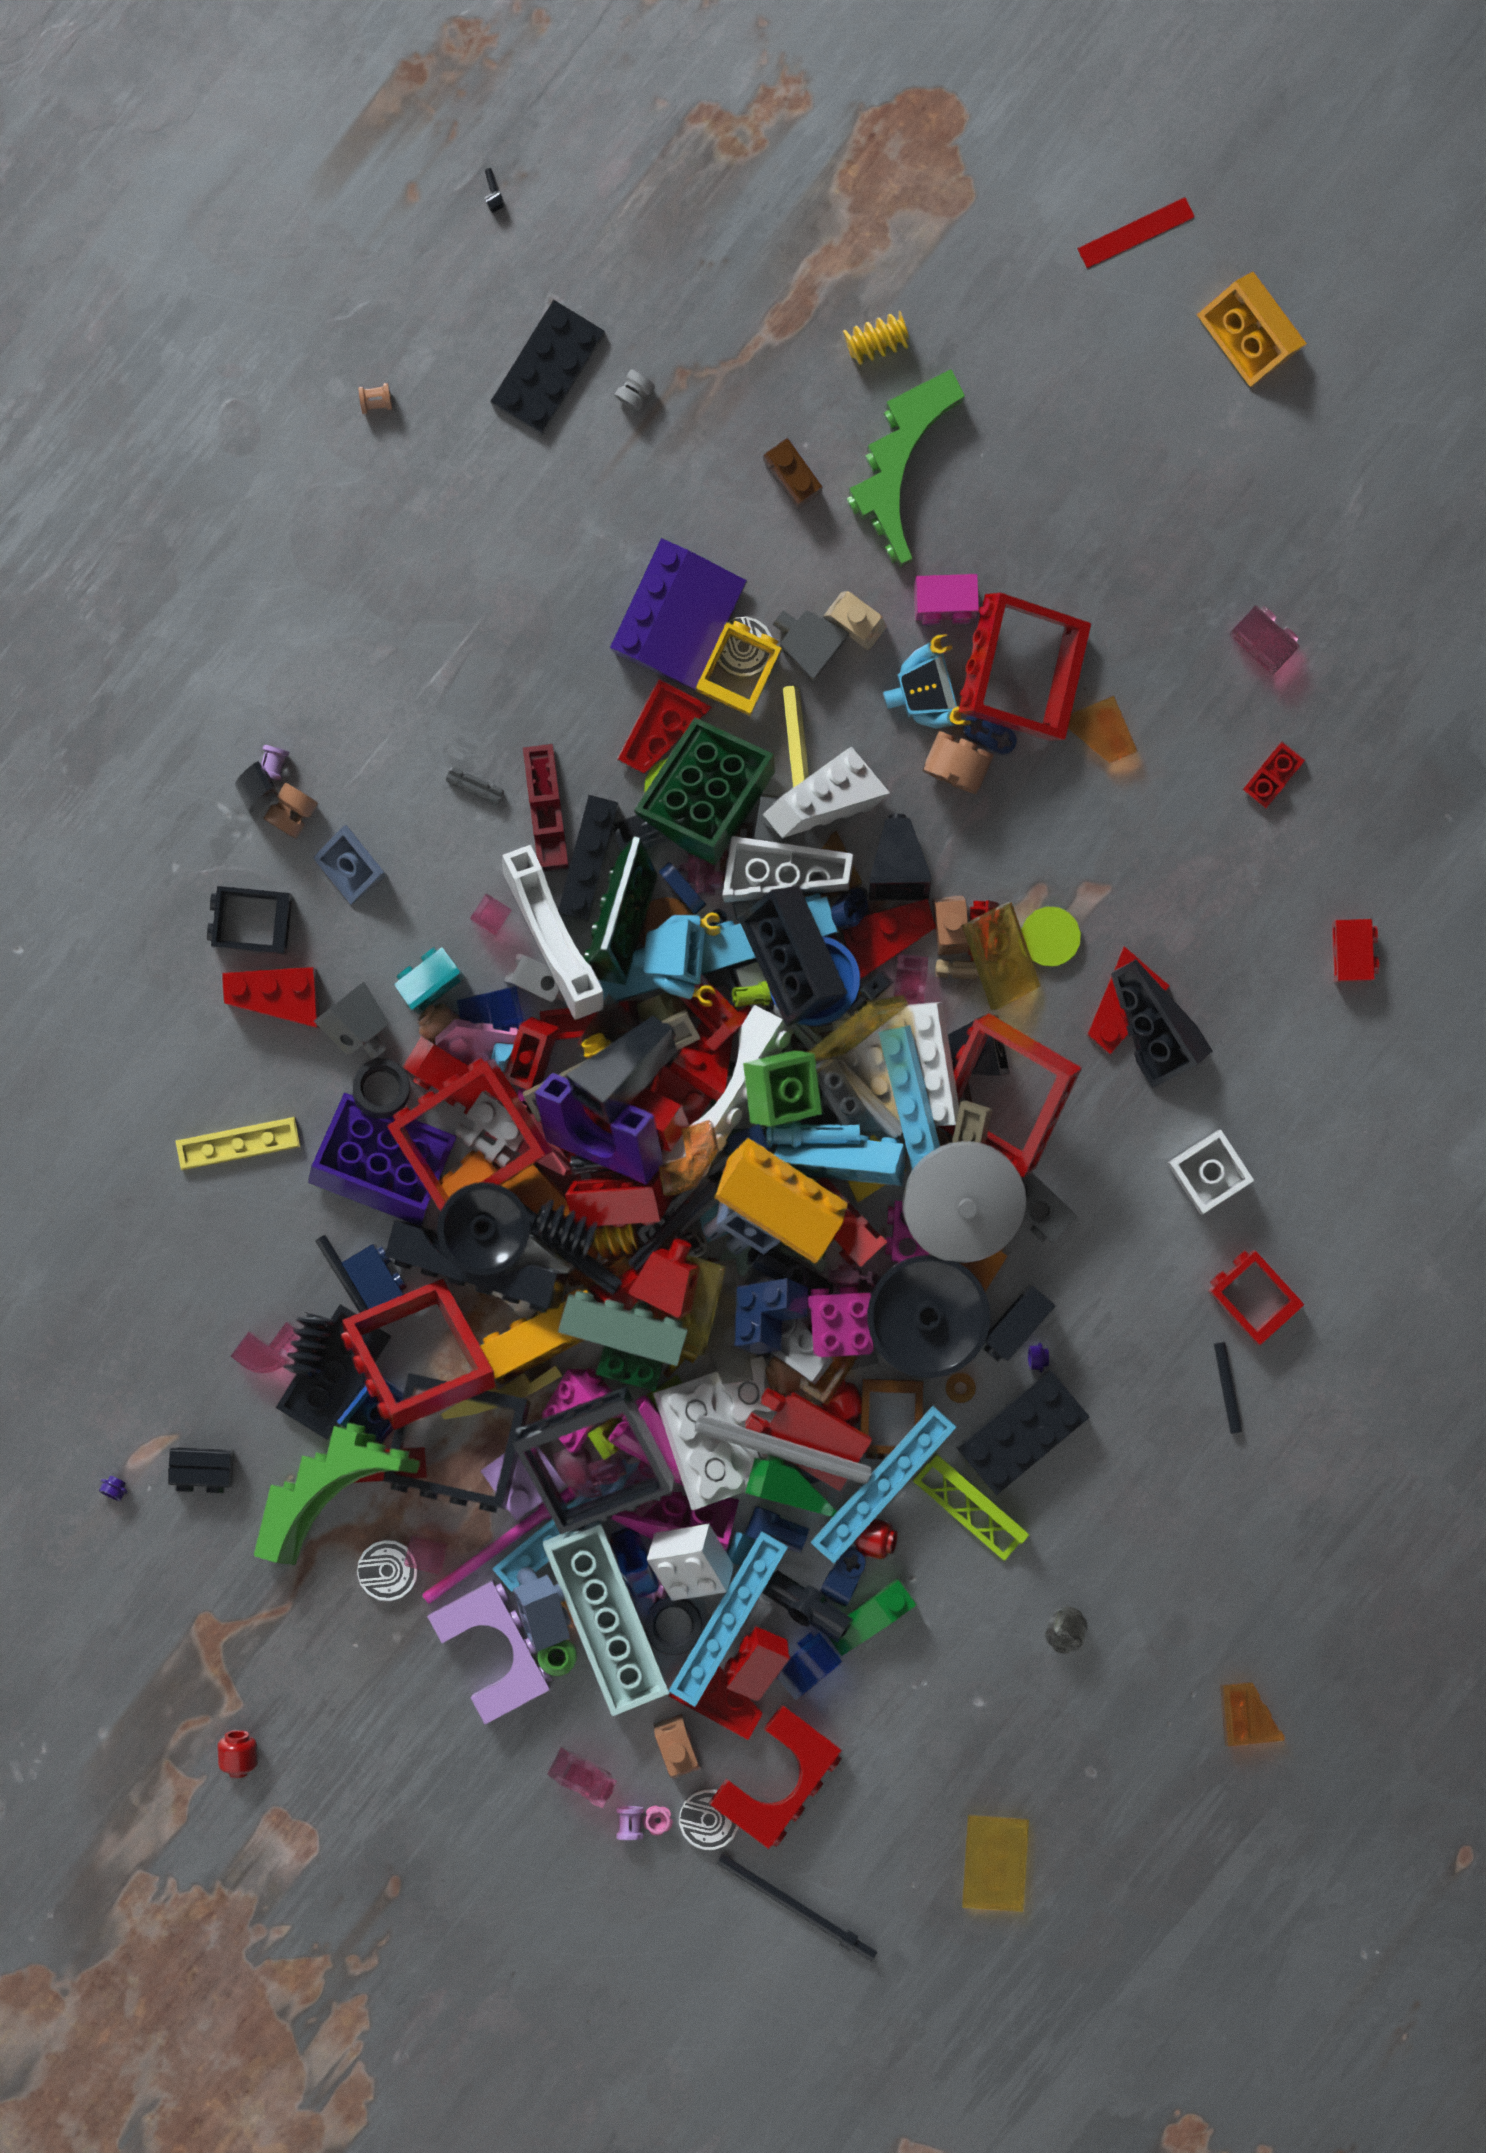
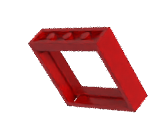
M1001 592L985 594L983 605L979 608L980 618L978 627L973 634L974 645L971 658L966 665L967 675L964 688L960 692L962 697L958 712L1044 740H1065L1092 623ZM1005 607L1064 627L1043 724L983 705Z
M988 1013L979 1020L975 1019L972 1027L967 1031V1035H969L967 1043L960 1048L955 1060L958 1063L955 1070L953 1069L958 1103L989 1035L1057 1075L1023 1151L989 1131L987 1134L985 1145L993 1147L1004 1154L1014 1165L1019 1175L1024 1178L1036 1169L1082 1067ZM956 1125L938 1126L954 1136Z
M480 1058L467 1066L468 1073L462 1077H459L458 1074L450 1077L442 1083L444 1089L436 1094L432 1090L417 1099L419 1102L418 1106L412 1110L409 1107L400 1110L393 1115L395 1121L387 1126L440 1211L449 1197L405 1126L482 1075H485L531 1149L481 1182L503 1185L553 1152L495 1059L484 1062Z
M443 1278L342 1320L344 1333L340 1334L344 1341L347 1351L352 1349L355 1355L353 1362L358 1373L365 1374L367 1378L365 1385L372 1398L377 1397L380 1402L377 1404L381 1417L384 1420L388 1419L394 1430L495 1388L494 1371ZM437 1304L473 1371L396 1403L361 1335Z

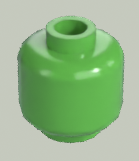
M570 1639L538 1651V1663L541 1669L552 1676H563L569 1673L577 1661V1649ZM564 1655L562 1659L558 1660L559 1656Z

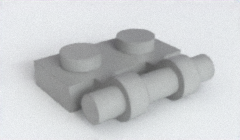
M482 1091L466 1115L475 1125L470 1130L463 1124H460L455 1134L463 1139V1143L469 1148L474 1147L483 1153L485 1159L491 1164L497 1163L503 1168L511 1160L502 1153L505 1147L508 1146L513 1151H518L525 1139L502 1102L487 1091ZM484 1130L497 1138L493 1146L480 1137Z

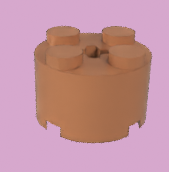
M939 731L922 771L940 781L944 780L958 789L977 794L994 755L979 748L975 751L977 745L964 739L954 742L955 737Z

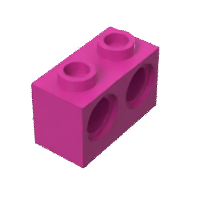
M896 1200L894 1201V1207L888 1206L887 1224L893 1225L892 1237H886L885 1255H891V1261L901 1262L915 1256L929 1255L913 1238L908 1226L902 1223L900 1215L903 1211V1201ZM904 1238H910L915 1242V1252L910 1256H904L899 1251V1243Z

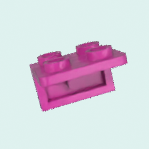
M858 1287L840 1288V1294H829V1289H811V1295L808 1296V1308H811L813 1353L815 1356L831 1357L872 1353L873 1341L867 1321L871 1293H858Z
M567 1369L543 1410L542 1418L552 1416L613 1391L602 1380V1376L596 1375L597 1371L594 1369ZM623 1413L611 1418H621ZM594 1424L558 1439L569 1452L576 1453L581 1448Z

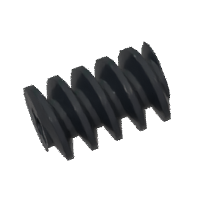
M550 1199L545 1205L541 1206L529 1229L530 1232L539 1226L538 1236L542 1238L550 1232L549 1242L554 1243L558 1238H561L560 1248L565 1249L572 1243L571 1253L575 1255L583 1249L582 1259L584 1260L596 1238L598 1223L594 1222L589 1227H586L587 1217L583 1216L576 1222V1211L573 1210L567 1216H564L565 1206L561 1205L558 1209L553 1210L554 1200Z
M305 1312L307 1314L305 1317H297L296 1319L304 1327L293 1330V1333L299 1336L300 1340L290 1341V1345L295 1347L297 1352L287 1353V1357L292 1359L294 1364L284 1365L283 1368L295 1374L318 1379L313 1373L323 1372V1368L316 1361L326 1360V1356L319 1349H328L330 1346L322 1338L333 1335L326 1326L335 1325L336 1321Z

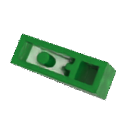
M767 1455L766 1460L754 1458L745 1493L831 1517L837 1513L796 1469L784 1466L785 1459Z
M897 1577L847 1614V1616L853 1619V1622L842 1640L837 1643L830 1637L828 1638L840 1655L843 1656L892 1624L917 1604Z

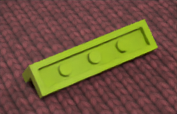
M937 1453L912 1480L1004 1561L1029 1536L1022 1527ZM932 1467L942 1474L943 1488H929L921 1481ZM946 1479L955 1487H947ZM960 1490L965 1494L966 1508H952L948 1504L947 1491ZM941 1491H943V1492H944V1500H943L939 1495H937L935 1492H941ZM969 1499L978 1507H970ZM983 1510L988 1514L989 1528H975L971 1524L970 1511ZM964 1511H966V1513H967V1520H966L963 1516H961L958 1512H964ZM992 1519L1001 1527H993ZM1006 1530L1015 1539L1002 1551L994 1544L993 1531ZM987 1531H989V1533H990V1540H989L986 1536H984L981 1532H987Z

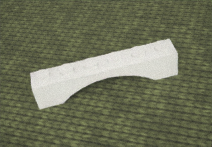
M531 845L502 855L503 875L574 1019L576 1020L602 1010L603 990L591 966L584 960L573 943L560 917L543 869Z
M755 1005L738 1031V1061L733 1077L725 1092L714 1107L701 1119L687 1127L671 1152L663 1150L661 1153L663 1165L669 1171L695 1185H698L700 1180L708 1173L710 1164L717 1153L724 1148L727 1137L734 1126L740 1122L742 1113L748 1105L743 1063L780 1054L782 1049L789 1044L791 1035L794 1032L790 1026L785 1025L783 1019Z

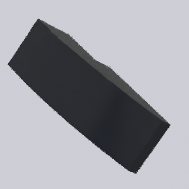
M259 761L248 767L235 782V786L249 813L271 803L270 798L278 795L266 768Z

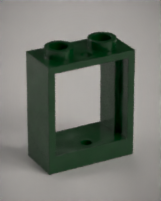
M604 1345L596 1375L655 1392L664 1362Z

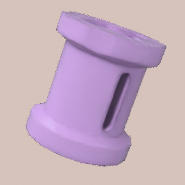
M263 745L262 749L265 752L261 764L266 768L271 779L281 781L282 776L280 774L285 757H289L290 752Z
M617 1807L616 1812L619 1813V1832L616 1834V1839H643L641 1813L644 1812V1807ZM631 1817V1828L629 1829V1818Z

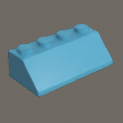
M860 1135L859 1145L801 1143V1146H798V1148H793L789 1144H778L774 1155L808 1177L903 1186L907 1149L904 1144H900V1140L895 1138H882V1141L879 1142L870 1141V1137Z

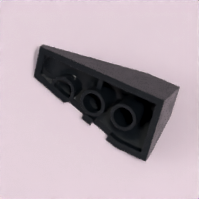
M1136 959L1111 973L1120 1007L1125 1010L1129 1025L1126 1026L1128 1035L1132 1036L1136 1052H1134L1136 1063L1152 1088L1193 1068L1213 1052L1198 1026Z

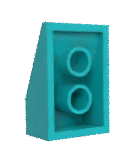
M435 947L431 948L420 957L423 961L414 969L408 966L396 976L399 981L394 984L411 1010L418 1015L466 978L443 947L438 951Z

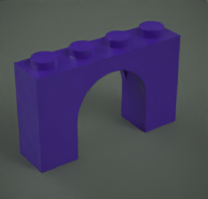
M551 1073L535 1092L546 1142L644 1184H647L663 1165L653 1114L628 1104L611 1124L612 1135L598 1127L586 1114L582 1103L573 1098L567 1078Z

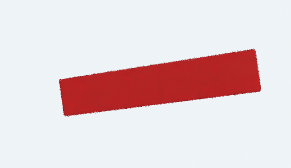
M1186 197L1079 247L1078 251L1086 268H1089L1195 216Z

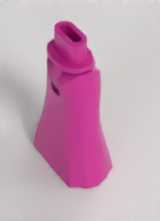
M642 1395L635 1400V1403L674 1476V1482L684 1486L659 1410L646 1395ZM623 1415L622 1420L624 1422L619 1423L609 1436V1442L651 1466L627 1418Z

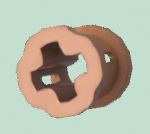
M384 383L383 387L364 389L363 386L358 387L362 414H367L368 410L381 408L393 410L388 383ZM382 396V399L379 400H368L372 397Z

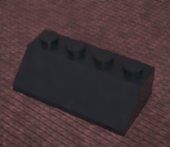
M799 886L770 890L739 918L786 1026L793 1025L830 1008L847 994Z

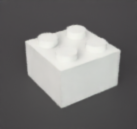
M1222 1130L1215 1131L1167 1162V1165L1199 1214H1204L1254 1181Z
M709 1524L654 1533L647 1558L648 1563L672 1601L727 1592L734 1564Z

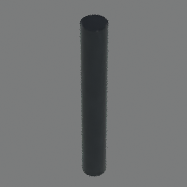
M326 1235L315 1240L359 1313L368 1310L369 1308Z
M1214 1343L1230 1434L1242 1432L1226 1343Z

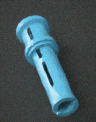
M795 1120L792 1123L767 1126V1147H772L773 1144H789L793 1148H798V1146H801V1143L859 1145L860 1141L859 1125L801 1124V1122Z

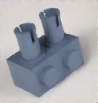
M720 1201L718 1215L703 1225L704 1234L708 1238L711 1236V1240L718 1239L726 1231L733 1236L727 1239L726 1245L731 1252L737 1249L734 1252L735 1255L742 1253L748 1246L765 1254L781 1242Z
M531 1567L521 1569L517 1574V1579H519L518 1582L521 1586L513 1590L526 1636L536 1652L569 1639L570 1635L567 1626L571 1624V1620L565 1607L562 1608L561 1602H564L565 1598L559 1584L553 1585L548 1575L538 1578Z

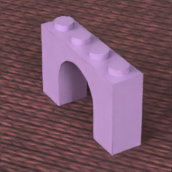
M494 1579L427 1616L441 1643L472 1627L480 1625L497 1628L511 1642L514 1659L510 1671L502 1679L471 1696V1700L484 1724L547 1692L551 1688L549 1682L553 1680L551 1675L541 1669L534 1656L538 1652H536L529 1639H525L520 1630L523 1627V1622L516 1610L510 1611L506 1603L510 1598L503 1584L497 1585Z

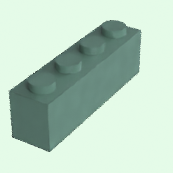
M576 1291L575 1295H568L558 1332L677 1366L687 1333V1327L682 1326L683 1321L665 1316L664 1321L652 1318L653 1312L640 1308H635V1312L624 1310V1304L606 1299L605 1304L593 1301L594 1295L581 1291Z

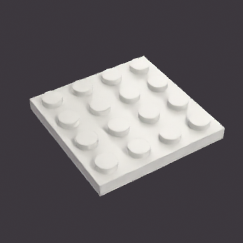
M942 1002L861 1009V1012L855 1010L854 1012L858 1017H861V1020L857 1023L848 1013L832 1022L837 1054L899 1121L878 1032L910 1025L935 1126L956 1125L959 1104ZM865 1110L848 1124L859 1125L860 1132L883 1130Z

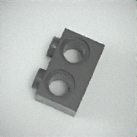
M836 1059L816 1060L822 1111L819 1117L824 1125H848L866 1108Z

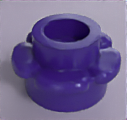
M1038 1343L1037 1346L1028 1347L1029 1369L1039 1370V1373L1043 1372L1044 1367L1049 1366L1048 1348H1043L1042 1343Z
M109 1476L108 1480H100L102 1485L99 1492L119 1502H121L125 1494H128V1491L124 1488L126 1485L124 1481L114 1476Z

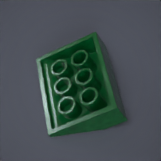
M694 717L637 804L634 813L688 853L716 866L730 844L732 836H735L775 774L774 754Z
M634 837L617 857L615 867L612 866L608 874L609 887L607 894H603L600 901V918L598 922L596 921L593 924L591 948L587 949L584 954V960L591 966L597 980L626 985L633 962V953L638 945L658 877L640 838Z

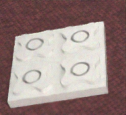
M763 1356L653 1393L691 1510L745 1492L754 1458L767 1459L768 1454L695 1431L696 1421L700 1415L745 1428V1422L751 1412L771 1422L776 1411L761 1403V1396L766 1388L769 1387L765 1373L766 1363ZM785 1460L784 1466L801 1472L799 1467Z

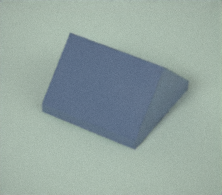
M347 825L343 826L313 857L350 905L388 876Z

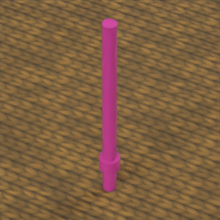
M570 1486L560 1493L565 1504L576 1497ZM544 1502L538 1505V1510L423 1593L422 1596L426 1602L430 1604L546 1518L550 1520L552 1517Z

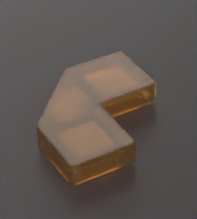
M710 1120L681 1129L686 1157L659 1166L663 1193L667 1197L696 1188L718 1153L719 1149L714 1123Z

